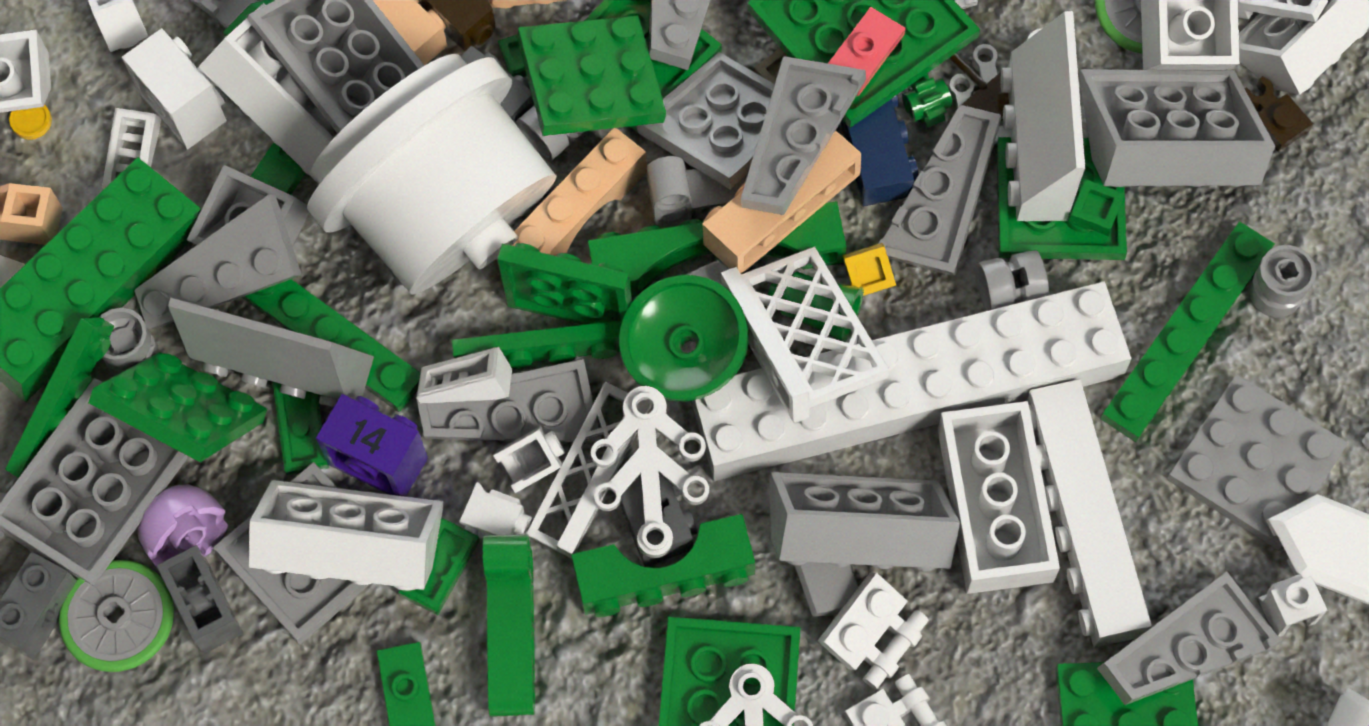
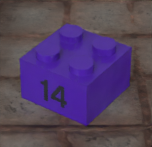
M341 394L316 437L328 465L388 495L406 497L428 459L419 431H417V425L401 415L395 414L391 418L379 412L380 408L365 397L357 396L354 400Z

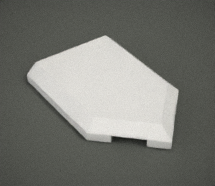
M1316 494L1266 520L1274 536L1277 535L1289 557L1287 562L1295 576L1302 574L1303 578L1312 576L1316 585L1369 605V514Z

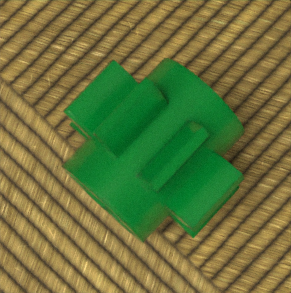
M928 74L910 85V87H907V92L902 93L903 105L911 121L920 120L921 123L925 122L927 128L945 121L944 114L947 113L946 109L952 107L951 94L944 80L941 78L934 80L933 77L929 78Z

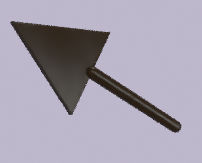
M956 53L949 59L980 88L961 105L1000 114L1001 121H1003L1004 105H1009L1008 93L1001 92V72L986 83Z

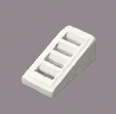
M115 108L102 183L103 190L115 179L116 172H122L129 166L119 163L120 156L129 158L139 157L151 167L161 124V118L157 114ZM127 127L144 128V134L126 133ZM124 141L141 143V151L122 148Z
M499 347L424 366L421 368L416 398L420 404L509 397L512 368ZM443 379L442 384L437 385L438 380Z

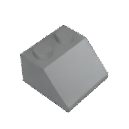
M223 165L187 241L198 245L268 194H275L293 246L309 211L307 210V205L296 197Z

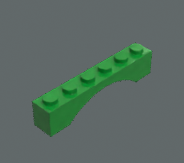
M829 202L823 205L767 252L766 255L783 259L815 247L826 266L843 264L842 255L846 254L847 246L838 202ZM699 219L687 220L679 226L663 229L659 226H647L640 229L637 233L625 235L609 232L599 235L596 239L588 240L592 265L598 266L600 263H609L629 273L631 297L638 296L655 279L672 267L692 258L711 254L712 252L703 245V221ZM808 264L800 268L805 270L813 268V266L811 264Z

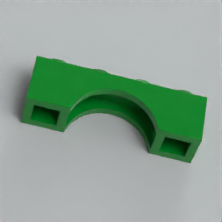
M743 514L701 523L697 540L691 551L683 559L667 567L647 568L637 565L628 560L615 544L571 554L585 615L594 613L595 617L614 615L620 612V607L637 603L638 607L653 606L661 603L664 596L680 593L681 597L695 596L705 592L706 586L723 583L724 587L741 585L749 580L748 576L755 575L756 565Z

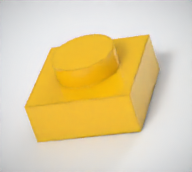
M883 243L842 255L851 286L863 287V296L896 286Z

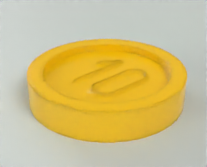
M44 104V107L11 111L9 122L17 136L33 140L46 134L51 126L52 116Z

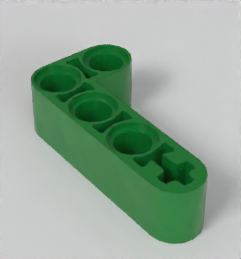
M528 534L483 536V568L487 581L490 717L535 715L534 577L530 538Z

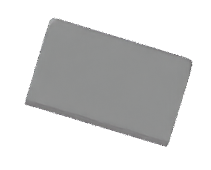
M815 562L795 565L812 616L838 615L858 589L851 565L836 567L828 563Z

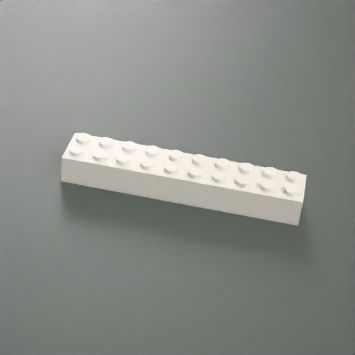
M1104 281L872 340L889 368V378L809 408L810 418L797 423H793L762 368L735 375L724 387L715 393L701 399L692 400V406L700 434L705 440V452L715 482L939 424L942 412L1025 402L1032 389L1081 379L1082 386L1084 387L1123 377L1130 364L1131 356ZM833 350L820 353L817 361L839 366L844 353ZM852 356L846 369L861 373L874 367L869 360ZM812 371L808 383L813 391L830 385L834 377Z

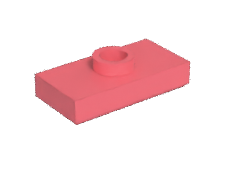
M870 7L828 64L866 71V81L857 94L859 96L905 35V27Z

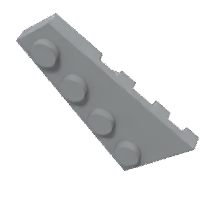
M651 0L649 16L650 58L688 70L711 0Z
M783 56L741 196L742 208L780 215L785 214L866 81L865 70Z
M959 105L936 144L933 155L913 183L910 194L893 217L892 224L884 238L880 239L878 243L884 244L888 259L956 276L1001 122L1000 114Z
M268 194L135 289L148 329H157L174 322L168 307L170 298L211 309L302 275L276 195Z
M584 359L512 374L509 397L422 404L417 399L425 439L513 442L541 426L545 434L553 431L560 443H573L593 406V400ZM597 419L591 431L599 428ZM598 435L586 439L584 444H594L601 440V436Z
M1225 572L1097 669L1122 702L1127 705L1274 649L1283 642L1228 572Z

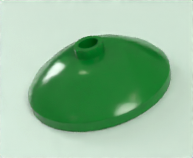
M697 275L668 277L643 290L627 309L619 334L621 357L626 369L639 386H649L657 389L666 400L670 401L697 400L720 390L740 369L749 343L748 324L742 307L734 295L714 280ZM689 341L696 343L693 351H682L685 343Z

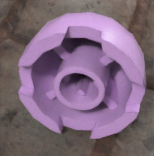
M189 484L171 486L157 495L145 511L137 528L138 539L155 566L195 545L199 547L204 556H207L214 549L213 547L222 540L228 529V524L224 521V514L226 512L218 501L203 489Z

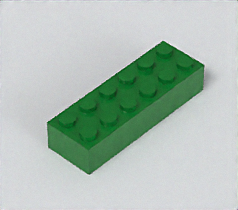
M137 157L0 288V382L26 403L51 378L80 319L99 318L105 312L111 309L122 308L136 295L135 289L156 275L189 242L187 238L201 212V208Z

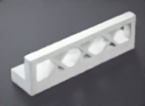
M607 382L602 386L526 533L530 538L571 559V554L577 552L599 509L594 501L596 488L603 483H609L612 477L617 474L638 433L637 430L617 451V460L612 466L601 468L593 462L586 464L581 449L585 440L601 434L606 439L609 436L608 432L613 431L620 423L617 422L608 426L605 424L601 409L608 396L624 402L628 394ZM647 400L640 401L636 406L638 412L648 414L651 402ZM598 417L601 428L591 431ZM607 447L601 459L602 461L609 460L612 457L613 452L609 447ZM577 456H579L582 466L571 469ZM596 468L591 478L589 470ZM584 472L588 483L585 492L581 498L567 502L562 489L566 477ZM604 490L600 493L599 500L601 502L603 501L608 490ZM559 493L562 504L551 507ZM577 506L571 517L569 508ZM564 510L568 525L559 541L539 531L547 515Z

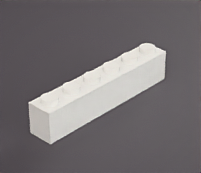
M1081 379L1032 389L1029 392L1027 401L1037 444L1041 471L1044 470L1048 486H1044L1048 509L1050 512H1056L1059 527L1055 528L1057 544L1061 553L1067 552L1071 568L1067 569L1070 590L1072 594H1079L1083 610L1078 611L1082 633L1084 636H1091L1094 648L1137 639L1148 631L1152 625Z

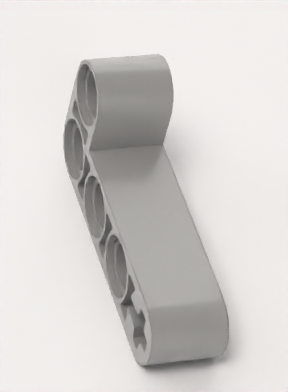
M667 156L650 162L647 166V181L656 225L660 227H675L687 220L699 219L704 221L710 211L718 206H725L735 197L738 189L746 183L747 176L730 190L698 169L686 171L684 161L680 157Z

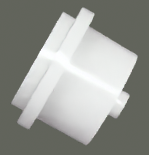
M450 54L430 62L394 85L359 113L332 139L312 166L311 175L319 185L309 199L307 210L325 232L339 231L352 225L409 293L417 294L439 283L470 260L478 269H482L497 259L502 243L512 246L518 239L517 234L511 227L546 194L555 182L556 175L500 105L511 88L512 79L494 58L487 57L466 64L458 54Z

